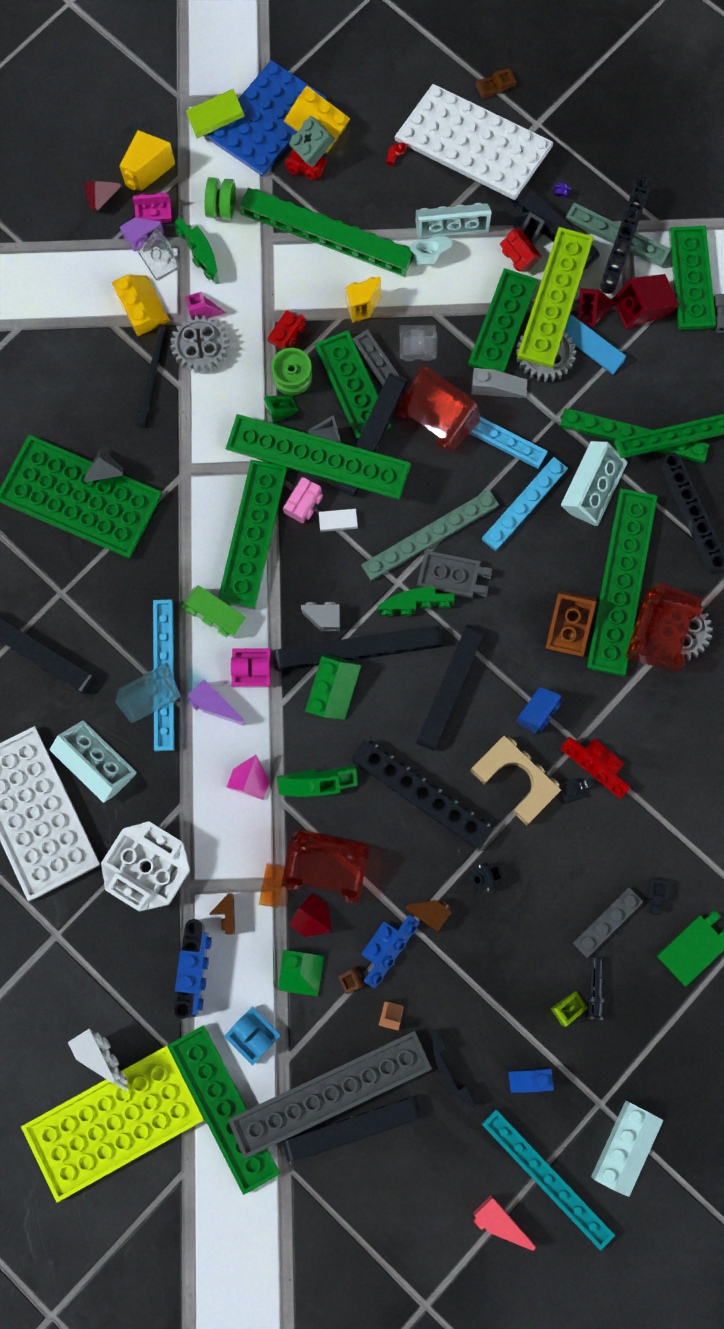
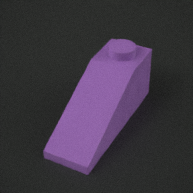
M205 679L188 694L190 698L188 703L196 711L200 709L204 713L240 725L246 723Z

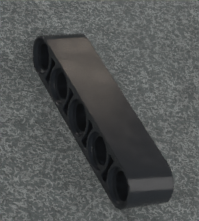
M191 919L186 923L182 943L183 951H187L190 943H195L197 946L196 952H200L202 935L205 932V926L202 921ZM193 923H198L200 926V930L196 934L190 931V926ZM175 992L173 1013L177 1018L186 1019L192 1015L195 994L189 993L185 995L183 992ZM181 1004L188 1006V1013L185 1016L179 1013V1006Z

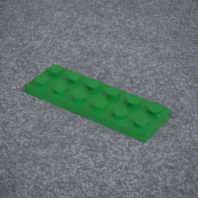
M706 226L670 227L669 240L674 291L679 306L676 308L678 330L715 329L716 318Z
M506 268L503 269L468 366L505 372L538 283L537 278Z
M347 330L315 343V348L358 441L378 395Z

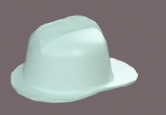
M436 236L413 242L410 245V250L415 254L416 264H434L438 260L440 253L451 248L452 240L445 236Z

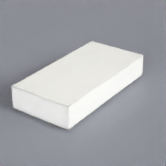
M356 509L319 512L320 532L358 529Z

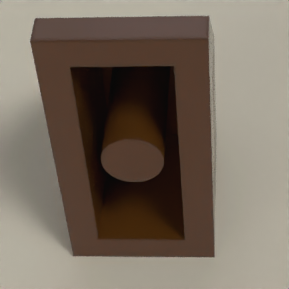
M433 900L409 904L405 908L436 932L440 930L451 914L450 906L442 900L439 902Z

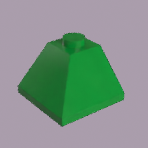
M283 950L278 990L318 996L324 956Z

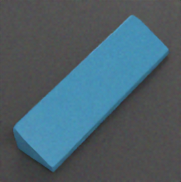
M569 314L564 333L568 332L566 338L572 337L571 343L575 344L578 349L611 374H614L624 363L626 355L573 315Z

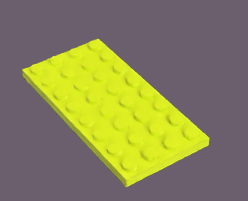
M168 1045L122 1070L128 1080L126 1083L128 1091H124L106 1079L21 1126L56 1202L63 1200L205 1120Z

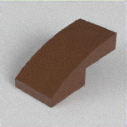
M510 68L495 71L492 77L477 80L475 85L482 99L506 91L515 86L517 82Z

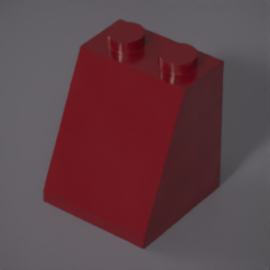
M666 274L631 278L612 298L616 302V309L626 330L668 316L679 306Z

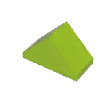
M575 991L550 1009L560 1024L566 1027L588 1007L577 991Z

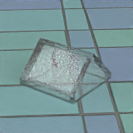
M156 227L138 253L154 278L160 280L180 269V264L169 242L161 230Z

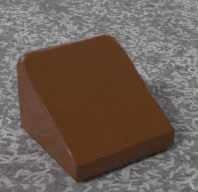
M360 966L338 976L346 995L367 985L364 982L365 976Z

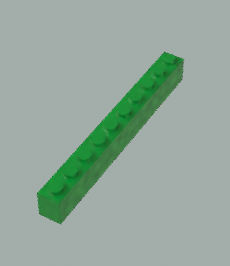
M248 188L240 203V211L243 216L403 277L406 276L413 260V252L406 245L401 246L390 239H383L374 233L364 232L356 226L351 227L340 220L335 221L324 214H317L308 208L296 206L290 201L285 202L274 195L264 194L258 189Z

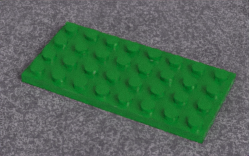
M28 435L0 488V503L130 559L162 496V492L124 475L85 482V475L93 462Z

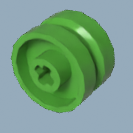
M208 177L204 200L206 218L216 219L220 212L222 219L232 220L236 205L235 180L224 179L221 184L219 178Z
M286 348L274 356L271 370L276 388L283 394L290 396L300 395L310 387L313 379L311 361L308 355L297 348Z

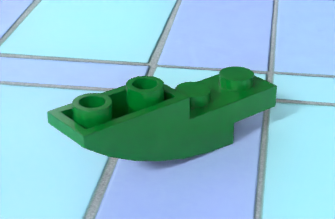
M178 218L175 221V231L181 239L184 238L187 241L186 243L192 251L193 263L197 268L201 267L203 269V273L209 281L212 279L215 284L219 283L215 257L207 238L198 226L191 230L181 218Z
M435 586L404 591L379 604L378 614H382L385 617L393 616V614L412 616V614H416V606H420L421 609H429L431 606L447 609L454 605V594H435Z
M354 765L316 772L315 769L276 776L278 793L282 796L310 797L340 793V789L358 786Z

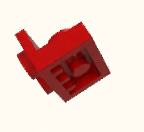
M292 149L290 157L286 158L285 161L286 171L294 175L305 176L311 180H320L326 165V158L321 157L311 167Z
M286 310L268 336L267 341L281 350L291 348L295 344L298 333H302L306 326L304 315L300 314L298 317Z

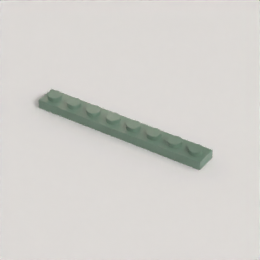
M487 490L364 562L361 566L372 582L496 509L499 504L490 490Z

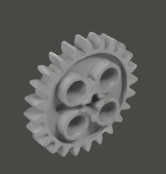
M195 315V320L193 321L188 317V323L182 320L183 326L177 325L178 332H172L175 338H170L172 343L170 347L173 351V357H176V362H181L182 368L187 366L189 372L194 368L195 373H198L199 369H202V372L205 373V368L212 371L213 365L218 368V361L224 363L222 356L227 357L226 350H230L228 345L230 340L227 337V331H224V326H219L218 320L213 323L212 317L206 320L205 315L201 319ZM197 330H200V337L202 340V359L200 358V350L198 347L199 341L197 337ZM206 333H212L210 336H204ZM189 335H193V336H194V337L191 338V339H187V338H186V337L189 336ZM210 349L214 350L212 353H206ZM190 352H196L193 356L188 355Z
M568 332L563 333L555 359L559 363H554L553 368L517 359V362H521L520 368L526 367L525 374L531 372L530 378L536 375L537 381L541 377L544 378V382L547 381L548 377L552 381H554L555 376L561 379L562 373L566 375L568 369L572 368V363L575 361V357H573L576 355V351L573 350L575 344H570L573 338H566ZM523 336L520 337V342H518L517 348L519 349L521 346Z
M679 599L678 604L675 605L674 601L671 600L670 606L666 603L663 604L664 610L657 609L659 615L653 614L652 618L655 621H650L649 624L653 627L649 629V633L653 634L650 636V640H656L653 647H660L658 653L665 651V658L670 654L673 661L676 656H679L680 661L683 660L684 656L690 660L691 654L698 657V651L703 653L705 650L703 646L708 647L709 642L707 640L712 638V635L708 633L712 632L713 628L707 626L711 624V620H705L708 613L701 614L702 607L698 610L695 609L696 603L689 606V600L682 604L681 599ZM672 615H679L681 620L674 621ZM694 623L698 625L699 629L692 630L689 624ZM680 627L683 628V631L681 633L677 632L680 629ZM668 630L672 633V636L665 637L662 632ZM685 639L689 642V646H682L679 641Z

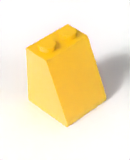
M138 130L119 165L125 185L131 190L136 189L142 192L173 167L175 160L171 144Z

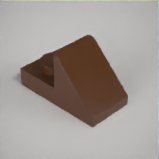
M228 893L209 913V915H225V918L221 920V927L226 935L235 934L233 893Z

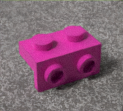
M168 193L133 196L135 218L160 221V223L172 222L171 200Z

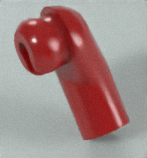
M404 142L397 143L389 148L386 160L388 166H394L396 157L405 153L407 145Z

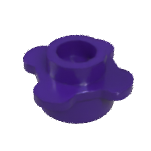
M558 183V185H554V195L567 198L572 188L567 184Z

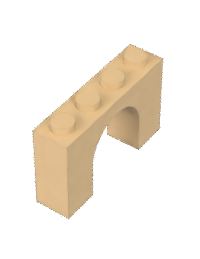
M503 736L471 768V772L485 785L499 769L505 766L514 765L525 770L531 780V790L529 795L518 805L513 813L527 826L561 791L560 785L555 779H549L544 774L545 770L539 764L534 765L530 761L531 757L524 750L521 752L516 747L517 744L512 738Z

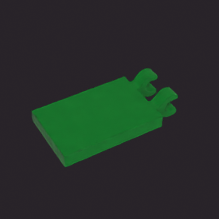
M716 910L712 911L705 919L699 915L656 956L684 987L724 951V929L718 934L711 927L721 917Z

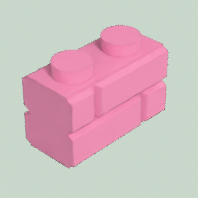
M302 477L284 505V513L301 523H304L306 519L309 520L314 511L312 510L315 503L319 504L323 497L321 487Z

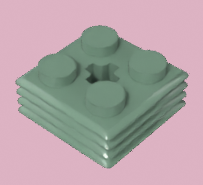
M310 116L304 121L299 131L292 136L289 145L307 164L313 167L335 141V138L317 119Z

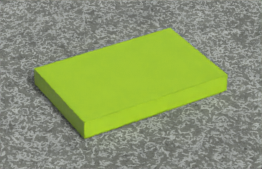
M234 89L186 110L197 139L245 116Z

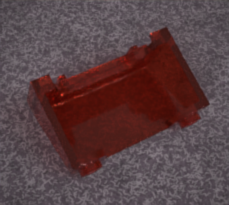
M424 365L417 371L408 385L395 411L399 418L409 419L411 417L436 435L437 445L443 450H448L450 453L480 422L479 408L475 401Z
M662 582L651 587L644 597L626 652V658L674 672L682 670L686 659H684V654L681 653L691 620L695 616L698 617L702 611V598Z
M295 830L288 844L281 887H286V889L296 891L302 885L341 892V897L345 902L359 903L370 846L353 840L305 830Z

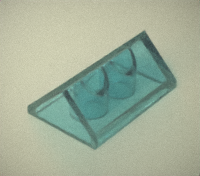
M168 663L118 689L115 703L131 723L181 698Z

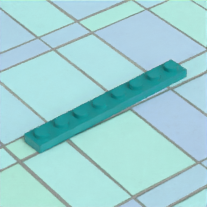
M495 1109L482 1125L601 1251L615 1236L613 1232Z

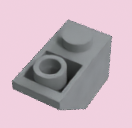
M307 602L306 605H301L302 614L320 631H340L339 604L325 602L324 605H317L315 602Z

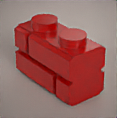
M513 229L500 243L503 249L502 253L513 261V267L519 272H528L542 258V255L521 229Z

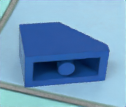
M549 1067L508 1071L511 1093L554 1090L552 1070Z

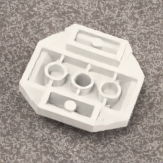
M149 821L122 829L101 862L105 890L138 911L169 905L190 872L184 843ZM145 862H150L151 869L144 873L142 865Z

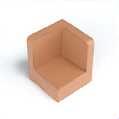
M384 1001L379 1026L399 1030L404 1007Z

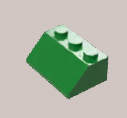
M326 653L323 654L305 711L321 717L345 720L361 664Z

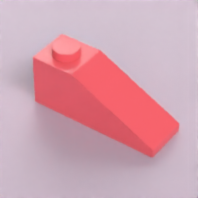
M492 1196L473 1212L476 1217L473 1221L481 1230L485 1228L493 1235L532 1251L536 1248L533 1242Z

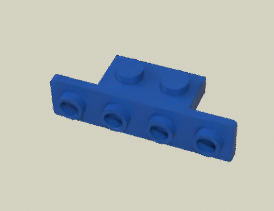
M408 915L398 931L383 921L362 952V956L375 964L364 980L372 988L375 989L382 982L384 975L393 966L398 954L405 948L411 935L416 932L420 922L413 916Z
M203 932L200 952L180 950L175 992L195 994L192 1015H198L199 1011L203 1010L204 1005L201 993L206 988L207 979L203 977L204 970H208L209 958L206 957L207 949L211 948L212 937H209L207 932Z

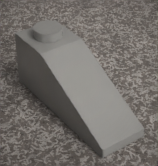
M474 368L471 394L526 398L527 379L493 369Z

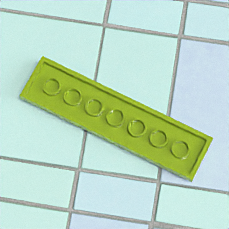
M562 227L558 228L517 359L553 368L594 236Z

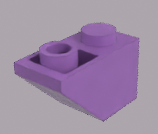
M134 217L120 226L122 236L134 252L144 248L146 244L158 239L164 233L160 221Z

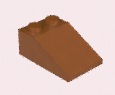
M559 589L546 649L583 657L596 605V597Z

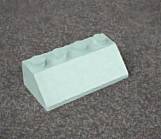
M475 203L465 206H441L434 209L422 208L416 210L417 237L421 239L489 232L491 209L488 204Z
M591 441L561 506L570 515L598 526L628 462L624 458L621 459L618 452L608 442Z
M84 721L57 735L50 748V751L103 803L115 796L137 773Z
M625 1101L591 1177L610 1189L629 1197L663 1120Z

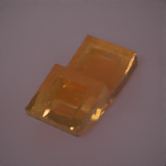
M266 864L259 905L279 907L286 866Z

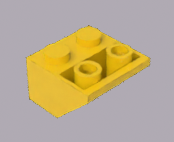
M380 276L376 278L370 277L360 283L354 282L345 287L346 306L352 323L370 318L381 298Z

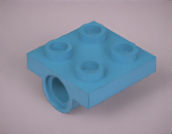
M252 1006L224 1037L253 1066L281 1034Z

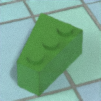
M199 585L191 590L181 606L192 616L201 619L207 626H213L218 629L217 632L226 638L228 636L233 637L246 616Z

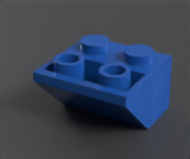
M539 687L516 722L534 734L538 730L542 732L550 721L548 715L553 716L561 705L559 702L561 696Z

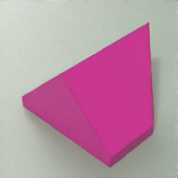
M202 292L185 296L192 321L195 320V315L199 319L205 315L206 319L226 313L206 298Z
M254 755L233 769L227 788L264 800L270 782L257 755Z

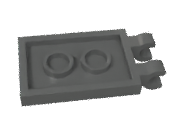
M425 550L417 588L435 586V591L471 599L473 594L487 597L488 587L477 585L476 581L478 576L491 580L492 569L480 567L481 561Z

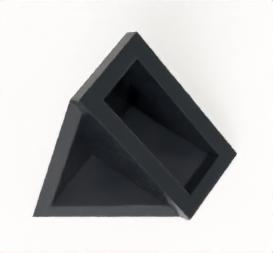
M532 211L514 215V229H521L530 242L535 245L543 235L546 220Z

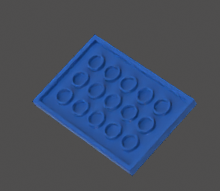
M271 60L238 98L245 116L208 133L207 139L263 177L289 147L292 136L297 133L284 120L304 88L308 86L325 100L327 98Z

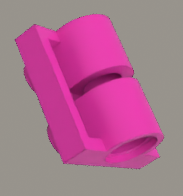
M232 648L231 686L270 687L271 649Z

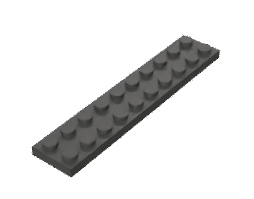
M413 1031L229 1118L228 1121L242 1155L246 1159L432 1070L416 1032Z

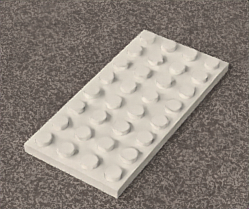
M432 84L395 135V141L399 143L404 142L407 147L513 200L520 194L553 146L552 141Z
M35 726L0 743V841L28 901H32L101 865Z

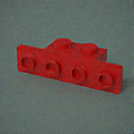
M571 737L560 748L618 798L621 799L631 788L616 775L625 763L595 738L586 749Z

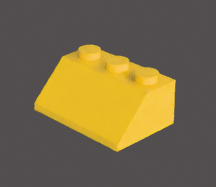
M306 86L295 101L284 122L298 132L303 126L304 121L313 116L335 138V141L326 150L325 153L327 154L346 128L350 118L310 87Z
M128 274L111 282L137 337L158 328L160 324L164 325L170 322L148 276Z

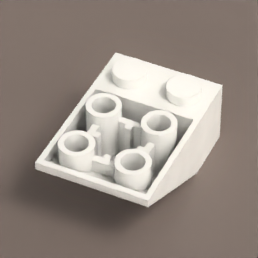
M88 1029L68 1042L77 1061L124 1091L129 1090L126 1085L128 1080L125 1074L119 1071L117 1067L119 1062L114 1054L111 1055L109 1051L111 1046L105 1037L102 1038L98 1032L95 1033Z

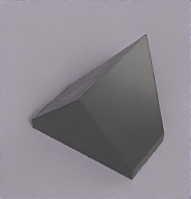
M334 415L312 427L307 432L310 435L341 443Z
M100 449L84 480L89 482L122 476L123 467L103 449Z

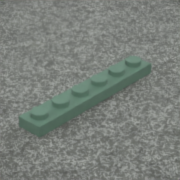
M576 203L572 205L565 219L567 222L612 244L615 242L620 224ZM635 232L629 252L662 267L671 249Z

